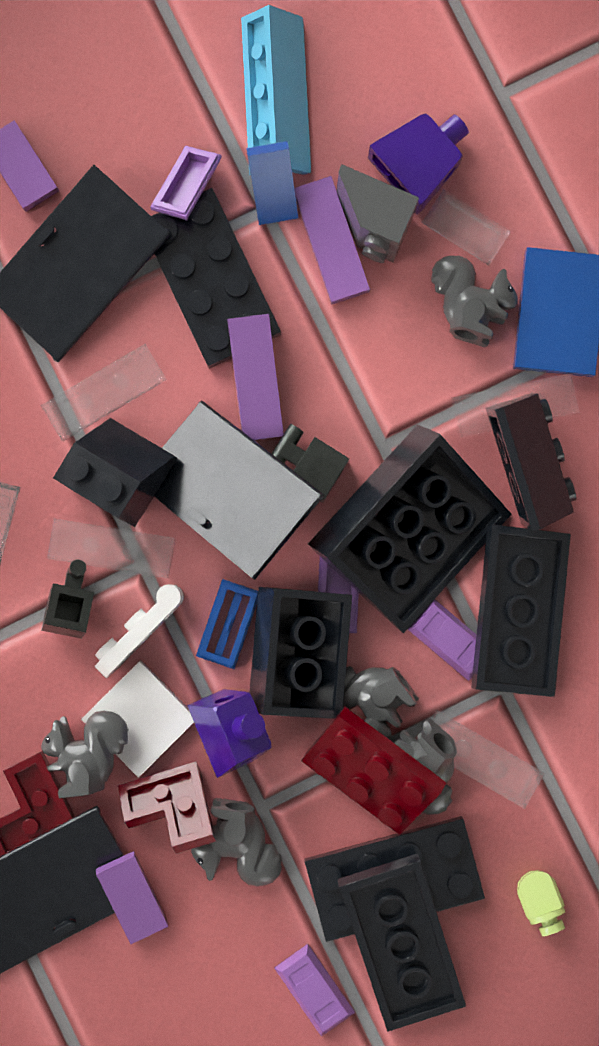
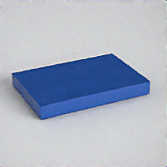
M527 247L524 254L513 369L594 377L596 375L599 345V255Z

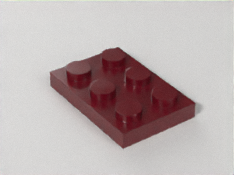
M346 707L342 709L313 743L301 760L318 775L322 776L399 835L442 793L447 783Z

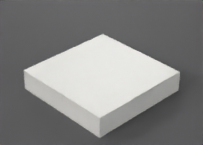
M139 661L81 719L86 724L88 718L93 713L105 710L119 714L125 720L129 729L128 743L124 745L123 752L116 755L138 778L194 723L188 707L142 661Z

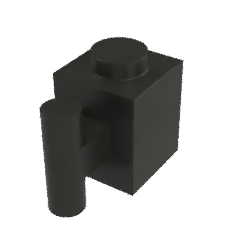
M290 424L273 450L272 455L284 464L287 460L296 467L293 471L324 494V498L320 501L323 503L350 458L314 437L306 451L302 450L296 444L304 432Z
M76 559L71 562L66 572L64 585L52 584L41 631L80 639L85 635L94 592L81 589L86 571V564L83 560Z

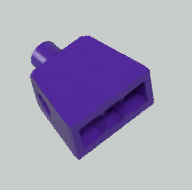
M424 113L371 144L368 159L391 186L419 197L415 210L416 215H418L459 167L463 155L455 145L469 134V130L462 119L455 114L441 126H438L428 114Z
M223 689L187 705L217 778L253 762L272 748L265 729V721L259 714L253 697L249 692Z

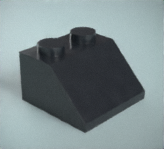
M109 418L73 444L53 479L118 519L136 527L177 460V457Z

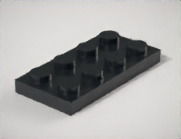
M213 188L203 191L187 220L161 213L152 215L161 226L169 229L172 233L155 252V256L209 369L232 358L227 319L269 314L272 339L281 335L278 324Z
M501 525L487 526L472 689L555 697L571 534L543 530L532 532L526 528Z
M459 816L404 831L400 835L397 833L305 858L304 862L325 941L328 942L354 935L337 879L414 854L419 856L436 912L485 899L463 817Z
M418 854L337 879L387 1032L466 1007Z

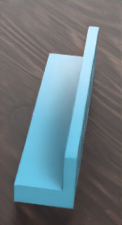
M267 5L241 18L248 148L287 141L292 172L305 175L311 172L303 18L294 13Z

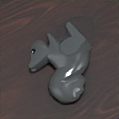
M461 256L443 257L435 263L432 269L431 282L435 284V291L438 294L445 295L443 310L450 324V333L456 339L487 347L489 339H492L494 335L493 330L488 327L489 322L503 325L505 319L508 318V313L504 310L515 308L518 302L517 294L507 279V271L502 269L497 274L490 289H483L475 286L476 272L473 264L467 258Z
M351 666L346 667L343 708L346 707L350 710L359 706L366 716L364 721L390 740L391 730L387 722L399 728L403 721L396 709L402 704L414 707L419 697L400 671L394 667L389 669L372 667L357 674Z
M105 710L93 713L85 724L84 740L74 739L65 716L61 717L60 721L55 720L53 722L52 730L42 741L41 750L48 756L58 757L56 762L47 767L48 771H64L66 773L67 784L59 789V798L90 795L105 788V782L108 780L114 767V754H121L124 745L128 743L129 729L125 720L119 714Z
M431 718L423 723L424 733L418 734L417 739L405 730L401 731L400 737L402 740L398 739L393 743L445 782H448L454 773V758L457 754L454 739ZM447 783L442 793L422 813L434 815L447 810V807L453 801L451 798L453 791Z
M214 798L210 812L217 818L216 825H213L216 842L191 849L192 856L196 862L206 871L207 879L211 881L215 877L221 857L237 858V872L240 878L248 885L265 886L273 883L281 873L282 859L281 855L277 853L275 845L265 844V830L261 821L255 815L254 807L247 802Z

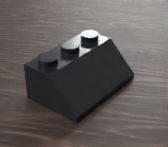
M530 393L486 407L521 524L533 532L574 513L571 502L577 500L576 492L570 477L564 478L559 463L565 461L559 439L551 438L548 423L553 422V417L546 398L540 400L538 393Z
M270 587L258 588L249 693L253 697L259 714L335 719L342 711L352 595Z

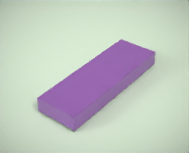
M332 176L294 188L296 202L331 305L368 293L370 288Z
M269 314L227 319L241 431L253 440L281 437L284 433Z

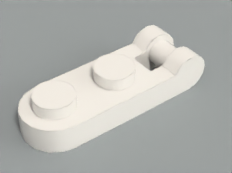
M170 584L160 587L156 594L157 603L147 613L142 609L137 611L124 625L128 632L118 642L111 638L98 650L95 656L100 661L95 665V668L105 678H108L182 604L184 593L180 587Z

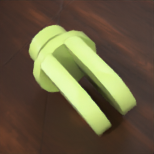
M539 870L529 871L524 874L518 881L517 894L530 924L541 923L542 926L539 927L542 936H548L565 929L563 921L557 919L558 916L566 911L554 878L546 872Z

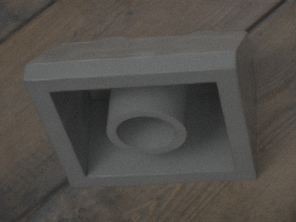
M342 164L338 172L337 194L356 246L363 249L362 254L373 261L384 263L386 259L394 262L412 222L419 197Z

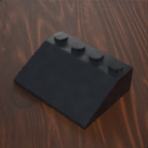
M417 425L313 537L308 545L404 634L486 543L487 526H502L512 514L440 433Z

